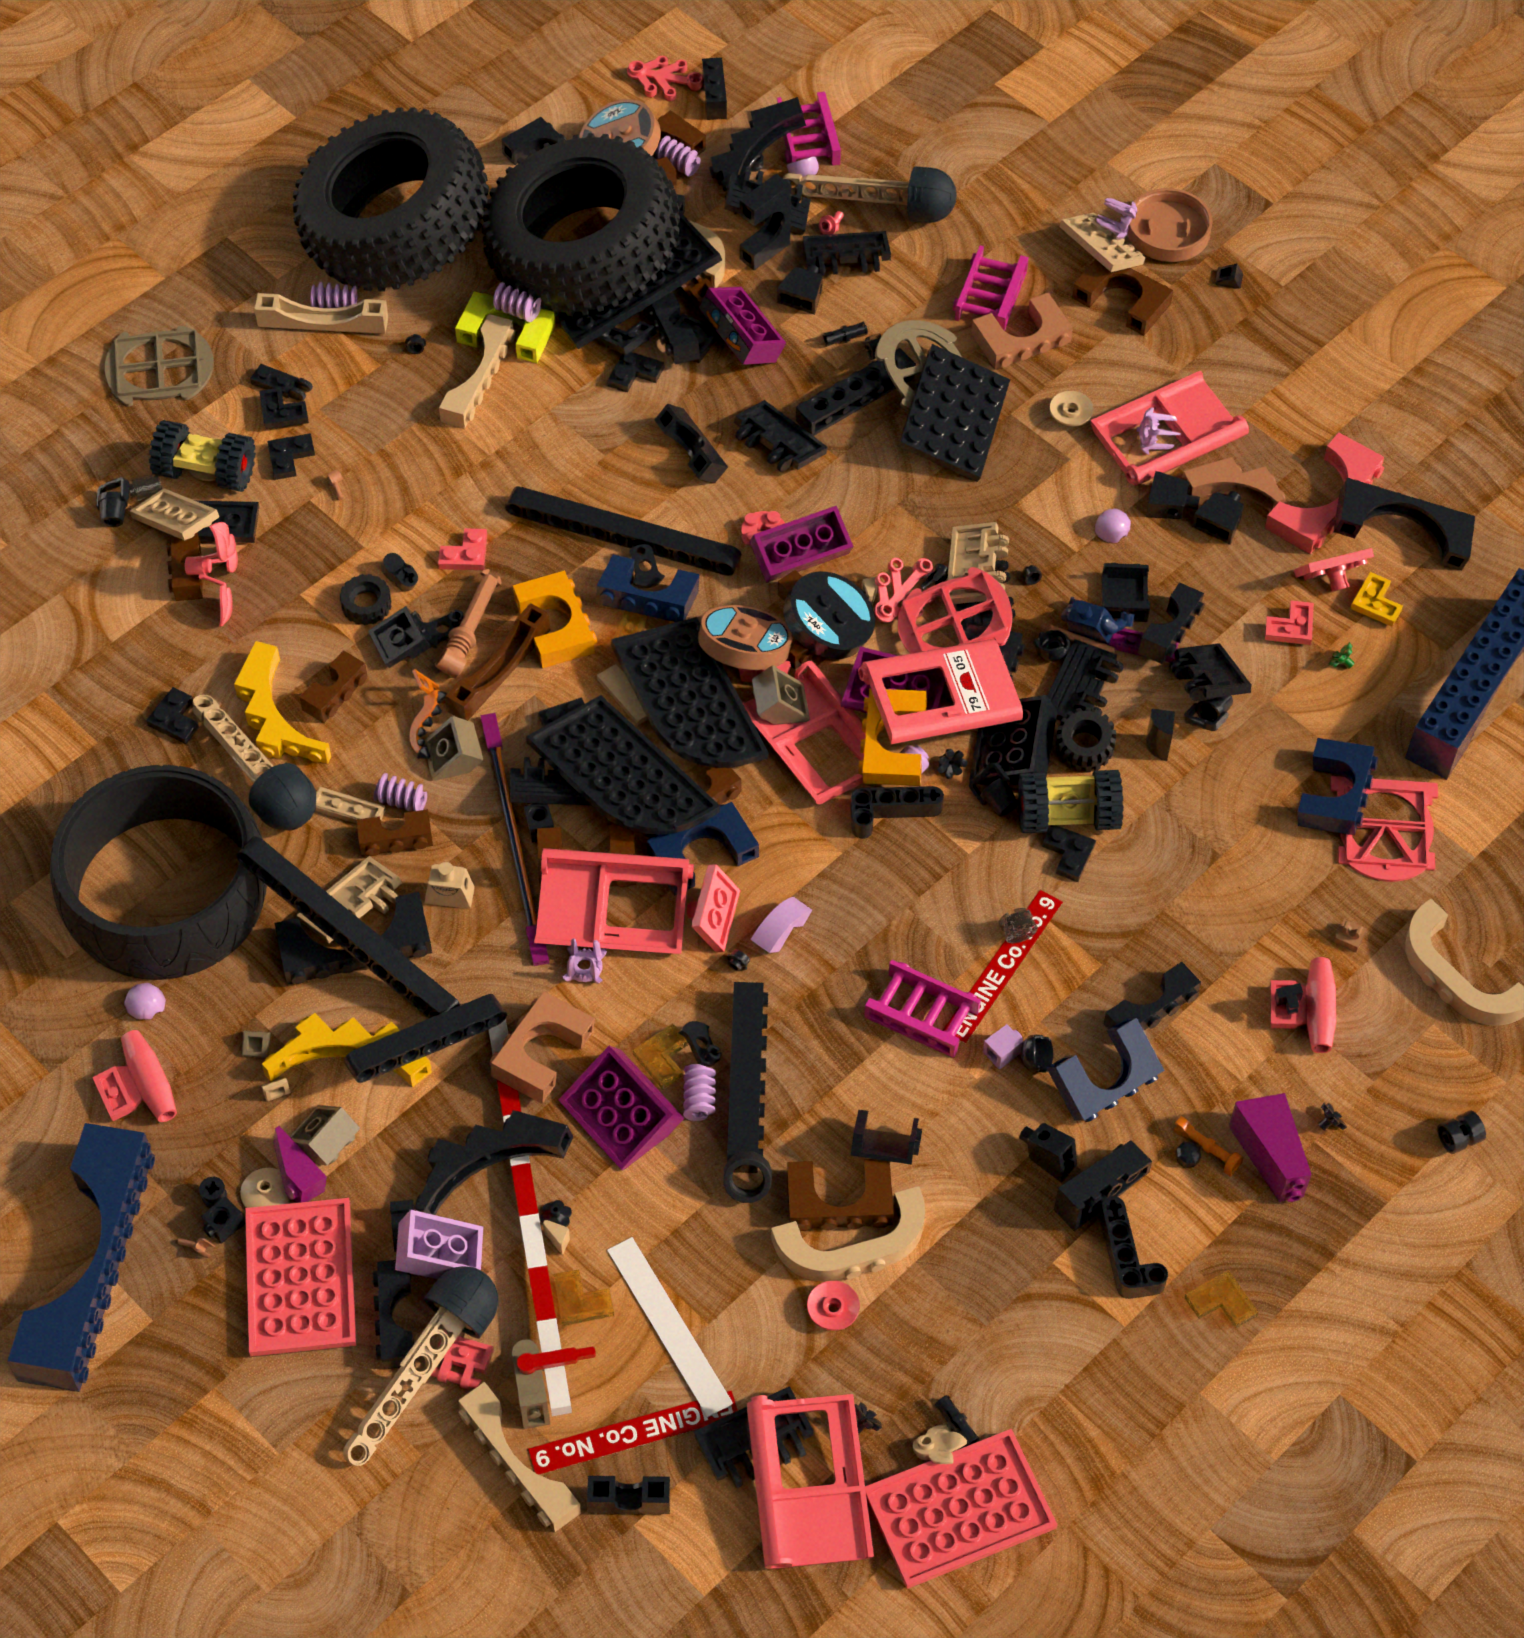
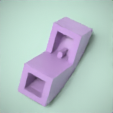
M794 897L788 898L772 910L750 940L769 953L779 952L793 927L803 926L812 909Z

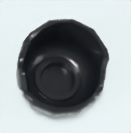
M1049 630L1040 632L1038 638L1034 639V645L1038 656L1044 660L1054 662L1067 654L1070 648V640L1060 630Z
M1034 1034L1024 1040L1020 1055L1022 1063L1029 1071L1048 1072L1046 1067L1053 1063V1045L1049 1037Z

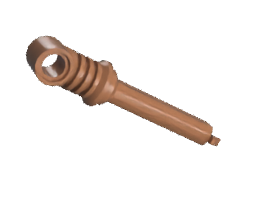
M489 569L483 570L480 573L483 578L461 624L450 630L448 634L449 641L435 663V667L454 679L463 670L467 662L466 656L469 650L474 648L476 644L474 632L496 585H501L500 576L495 578L488 574Z

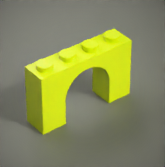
M474 291L455 327L457 343L477 348L481 340V327L488 314L513 320L514 323L523 328L516 342L517 358L538 363L555 328L554 312L540 309L536 319L532 322H527L517 316L510 315V313H504L502 310L495 309L493 303L494 296Z

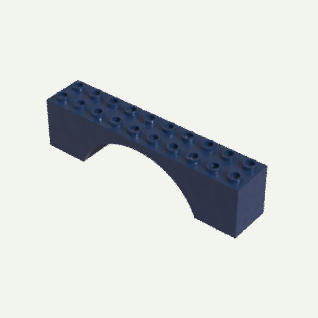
M1519 568L1414 728L1405 759L1446 780L1468 748L1481 719L1503 680L1524 652L1523 569Z
M89 1123L84 1124L70 1170L79 1191L87 1196L100 1210L101 1236L98 1249L89 1268L72 1288L44 1306L23 1312L7 1360L18 1382L80 1392L82 1383H86L89 1375L88 1363L90 1359L94 1358L96 1353L95 1341L97 1334H101L104 1327V1319L102 1318L105 1310H108L111 1305L110 1292L112 1286H116L118 1282L119 1271L117 1270L120 1262H123L126 1256L125 1244L127 1239H130L133 1234L134 1215L137 1216L139 1214L141 1206L139 1199L141 1193L145 1192L147 1188V1173L149 1169L153 1168L155 1162V1155L152 1154L151 1144L148 1143L144 1132Z

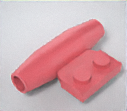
M1316 957L1311 960L1306 986L1301 984L1303 995L1302 999L1298 1001V1013L1288 1015L1285 1004L1277 1006L1274 997L1276 989L1298 983L1290 980H1271V1028L1296 1029L1298 1026L1307 1024L1312 1051L1328 1053L1332 1050L1336 1028V985L1331 961L1325 957Z
M138 1030L125 1033L121 1037L127 1066H114L92 1077L110 1118L114 1122L135 1111L138 1105L144 1101L159 1122H167L173 1119L177 1111L171 1086L155 1052Z

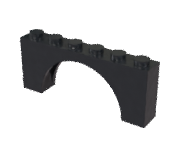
M1346 479L1339 492L1334 533L1355 539L1363 523L1374 516L1385 514L1402 516L1419 524L1431 535L1439 549L1441 565L1463 570L1471 556L1475 516L1359 480Z
M419 892L395 897L396 910L394 918L381 937L406 958H420L431 954V941ZM299 918L274 923L287 985L301 984L307 980L324 979L330 975L347 974L357 969L367 968L346 950L328 948L315 942L305 933Z

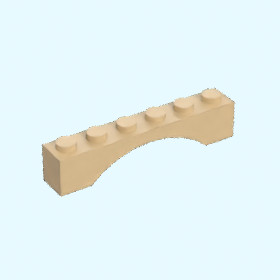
M258 293L254 309L258 327L386 334L388 323L386 300L364 299L347 307L317 308L296 303L279 294Z
M488 314L481 327V339L484 347V356L481 364L466 382L446 393L439 407L441 422L465 429L468 422L473 420L477 405L481 404L485 389H489L493 374L498 372L500 361L502 358H505L509 343H512L515 339L516 331L513 330V320Z
M485 1382L458 1400L460 1407L458 1414L466 1425L471 1424L476 1430L473 1432L476 1439L481 1445L487 1444L491 1450L489 1454L498 1466L500 1464L504 1466L507 1470L505 1472L507 1479L513 1486L518 1484L523 1491L521 1493L522 1498L529 1507L534 1505L539 1511L537 1516L545 1527L550 1526L556 1532L581 1514L580 1503L564 1483L536 1474L524 1466L513 1454L502 1432L500 1401Z

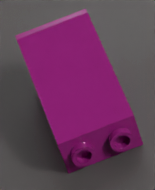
M1285 1093L1235 1102L1229 1123L1230 1130L1279 1202L1286 1200L1288 1202H1295L1300 1200L1305 1195L1312 1174Z

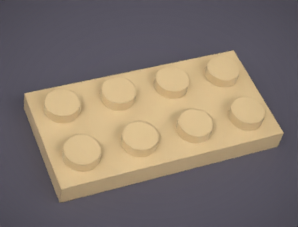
M164 488L129 511L132 519L182 540L192 538L195 533L210 526L214 520L219 518L216 509Z

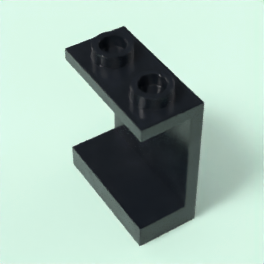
M858 1110L853 1132L851 1156L912 1165L913 1155L918 1156L922 1137V1129L918 1128L919 1118H914L911 1135L866 1129L869 1111Z

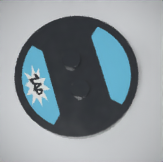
M818 571L801 577L790 590L784 602L785 621L794 638L806 649L821 657L845 659L858 653L860 646L863 647L870 639L875 628L874 611L864 592L849 579L832 572Z

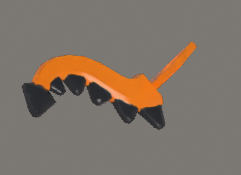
M414 669L412 672L417 684L427 695L423 697L424 706L411 725L410 744L417 753L418 759H429L431 755L428 746L422 747L425 740L420 739V737L425 736L427 733L423 728L424 726H432V717L442 713L439 704L446 702L445 696L447 693L442 692L438 684Z

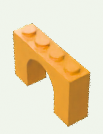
M565 570L513 585L514 600L520 614L532 603L542 610L556 609L570 617L569 623L564 628L534 638L535 652L542 669L595 653L594 644L597 643L594 630H589L590 622L587 613H582L581 609L583 606L580 596H575L574 582L572 578L568 579Z
M869 689V697L864 698V711H868L867 718H863L862 732H866L865 739H861L860 753H864V760H859L858 773L863 775V783L921 786V754L893 753L884 749L878 743L877 737L885 725L876 705L873 692ZM886 689L896 715L900 716L926 711V691Z

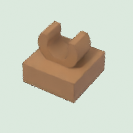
M1344 919L1334 943L1357 952L1367 929Z

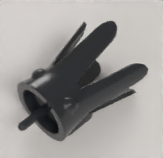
M936 564L933 571L921 578L924 579L929 576L922 583L921 589L926 588L933 581H936L935 585L945 582L948 578V567L943 564Z

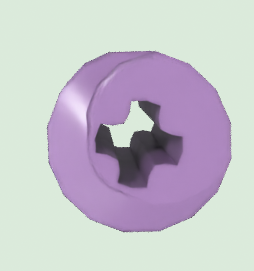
M665 136L655 151L656 159L667 156L675 169L686 176H692L700 166L701 159L697 157V151H691L690 147H684L683 143L678 144L677 140H671L670 136Z
M319 282L318 287H315L313 284L310 297L311 307L340 308L356 304V286H353L352 290L349 291L348 285H344L343 290H340L339 284H336L334 289H332L331 283H328L326 288L323 287V282Z
M502 282L495 291L493 300L495 309L502 310L504 313H510V315L517 316L527 322H532L539 315L541 298L535 301L531 295L528 297L525 291L519 296L518 289L513 291L512 286L506 287L505 283Z
M384 773L376 785L374 801L379 800L383 804L387 802L389 806L396 805L399 809L405 807V810L408 812L419 811L425 807L427 792H423L422 784H419L414 789L413 781H410L408 786H405L406 780L404 778L400 780L399 784H397L396 776H392L391 780L388 781V774Z
M691 1064L684 1068L685 1101L683 1106L685 1110L683 1115L688 1120L701 1121L716 1111L715 1107L712 1106L716 1102L715 1097H713L716 1093L715 1088H713L716 1084L715 1079H713L716 1072L714 1069L700 1064Z

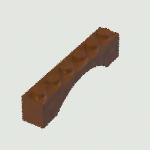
M530 603L516 618L512 629L492 658L476 673L460 680L445 696L448 712L455 717L468 721L534 649V638L545 635L550 631L549 613Z

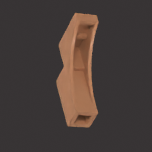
M1233 457L1183 472L1182 479L1189 482L1187 494L1199 496L1200 499L1211 497L1217 492L1227 496L1230 491H1235L1242 499L1254 502L1269 512L1272 511L1279 501L1282 503L1286 501L1284 492L1279 490L1274 475L1270 474L1266 466L1242 473L1240 465L1235 463Z

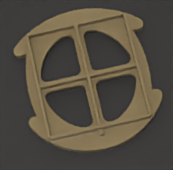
M909 320L897 323L882 335L876 347L875 357L878 361L884 362L890 379L904 398L900 402V406L906 410L910 409L915 391L904 382L903 378L920 374L926 360L916 340L917 337L927 338L937 343L943 349L962 357L954 345L957 339L956 336L947 329L931 322ZM901 341L909 343L920 365L906 369H898L896 367L895 350Z
M178 326L176 331H157L137 336H129L128 332H122L111 345L105 360V376L108 386L113 395L127 407L133 405V399L156 400L181 395L183 400H189L206 386L214 368L213 353L208 342L195 329L185 326ZM164 341L181 343L189 347L194 352V356L164 360L162 343ZM146 343L154 344V361L123 363L126 356L137 347ZM195 366L194 372L184 382L176 386L165 387L164 370L166 368ZM155 370L156 388L143 389L129 383L124 378V375L128 372Z

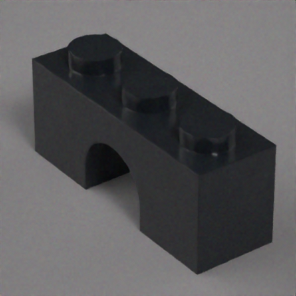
M722 57L703 58L702 75L703 89L705 91L707 120L727 119V97Z
M588 1476V1513L670 1514V1477L643 1476V1480L639 1483L625 1484L618 1482L615 1476Z

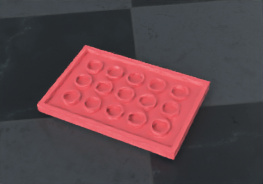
M341 1198L245 1208L250 1357L357 1346L350 1199Z
M1012 1429L951 1452L953 1455L952 1464H936L928 1461L865 1486L866 1499L906 1589L1057 1529L1055 1518Z

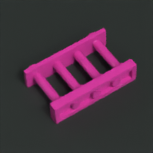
M825 91L817 92V101H814V104L801 105L803 113L815 112L819 116L818 118L805 120L806 126L799 129L819 126L823 130L821 133L791 137L790 132L784 135L786 163H793L797 159L813 156H827V158L830 157L832 166L840 165L841 148ZM778 97L777 103L782 102L781 97ZM819 141L827 144L824 148L795 151L794 149L796 144Z
M980 245L977 253L972 255L971 269L959 299L955 298L952 310L956 311V321L960 320L963 311L981 316L992 313L1005 331L1027 273L1029 257L1020 255L1018 263L1008 264L984 258V246ZM980 266L1009 272L1012 275V279H1002L978 273ZM974 281L1003 287L1007 292L1000 295L972 288ZM972 296L1000 303L1001 308L993 310L966 302L968 297Z
M891 960L889 963V976L892 979L880 1000L876 1001L869 998L865 1005L864 1017L954 1058L959 1045V1038L955 1035L968 1011L978 1015L981 999H978L970 992H963L910 968L906 963ZM904 982L915 988L903 1009L898 1011L889 1007L888 1004L900 983ZM923 992H926L937 998L925 1020L920 1021L910 1015ZM948 1002L959 1007L947 1031H942L933 1027V1024L944 1004Z

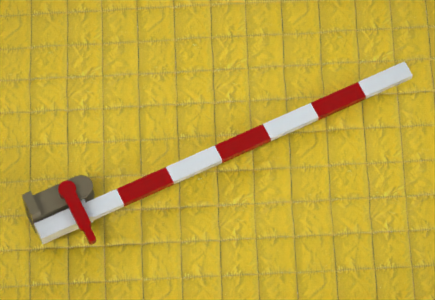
M506 1019L498 1026L489 1029L492 1054L500 1052L503 1048V1042L508 1035ZM497 1080L503 1121L505 1122L513 1110L521 1112L519 1094L517 1090ZM522 1156L510 1159L542 1352L539 1353L537 1345L531 1340L518 1341L512 1349L524 1429L550 1425L542 1371L545 1370L552 1416L572 1413L564 1366L576 1364L578 1360L595 1358L596 1351L593 1346L580 1349L575 1347L561 1349L529 1156Z

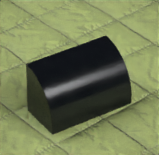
M1151 709L1146 734V745L1155 757L1167 761L1173 736L1175 712Z

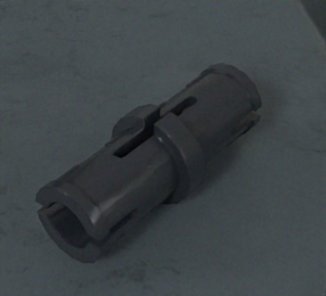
M864 321L855 325H844L840 329L823 333V339L826 346L843 341L846 343L850 342V339L867 335L868 329Z
M949 1395L943 1396L935 1403V1407L948 1422L947 1427L951 1431L953 1430L961 1434L967 1440V1444L964 1447L979 1441V1436L976 1435L966 1421V1415L959 1412Z

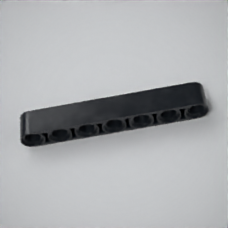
M487 994L355 1049L346 1055L344 1064L356 1082L363 1083L498 1026L506 1019L507 1012L495 995Z

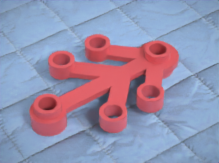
M658 56L655 60L645 64L641 61H632L627 68V75L632 79L640 81L645 88V95L647 97H654L657 94L656 85L651 84L648 78H653L664 91V98L667 101L676 99V90L667 81L688 85L692 91H698L703 86V75L701 73L692 72L687 77L671 74L673 72L685 73L687 71V62L682 59L668 66V58Z
M893 558L888 563L893 596L890 600L888 599L886 587L890 583V576L884 572L876 576L875 584L878 587L879 602L874 607V615L879 622L889 623L899 616L901 607H896L898 603L903 602L911 593L909 591L920 578L933 570L932 562L929 559L921 558L914 563L913 573L903 585L901 584L900 570L903 568L902 560ZM893 563H896L898 565V568H895L893 566ZM880 577L885 580V583L880 581ZM936 597L931 599L926 604H931L933 601H935ZM923 608L919 612L917 619L922 616Z

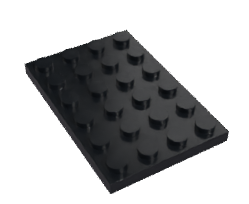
M932 344L928 350L898 447L978 482L982 476L1010 379Z

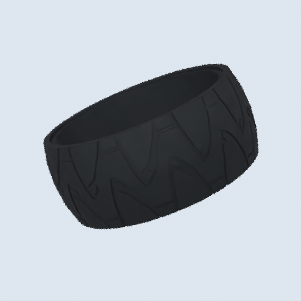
M150 765L120 772L111 778L99 782L85 792L71 806V809L65 814L57 829L51 852L50 881L59 915L79 946L97 962L115 972L129 977L133 976L150 980L173 979L195 974L215 965L216 962H220L229 956L230 952L236 950L248 937L259 919L267 885L241 863H239L231 883L213 903L189 918L168 925L132 927L117 924L96 915L79 900V890L83 876L96 854L112 839L141 824L164 819L197 821L225 833L240 848L253 836L262 839L252 814L238 796L221 781L213 776L210 777L202 771L176 765Z

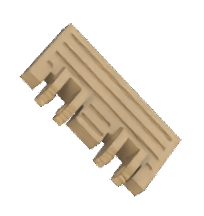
M1094 212L1061 220L1060 228L1110 272L1143 265L1145 260L1143 254L1139 251L1134 252L1135 247L1131 244L1123 245L1124 238L1116 239L1117 234L1099 225L1096 221L1098 216Z
M996 522L953 527L948 580L968 576V569L975 567L991 575L1000 582V585L1005 590V585L1001 582L1006 580V574L1003 571H995V561L1008 555V549L1004 546L1009 544V538L1006 535H998L999 527ZM957 589L949 593L953 604L987 600L984 594L970 589Z
M369 856L326 892L356 917L360 918L373 907L383 914L388 912L389 909L381 898L384 897L391 903L396 904L395 897H397V894L388 888L387 885L395 890L402 882L399 876ZM301 913L297 914L302 924L328 943L333 941Z

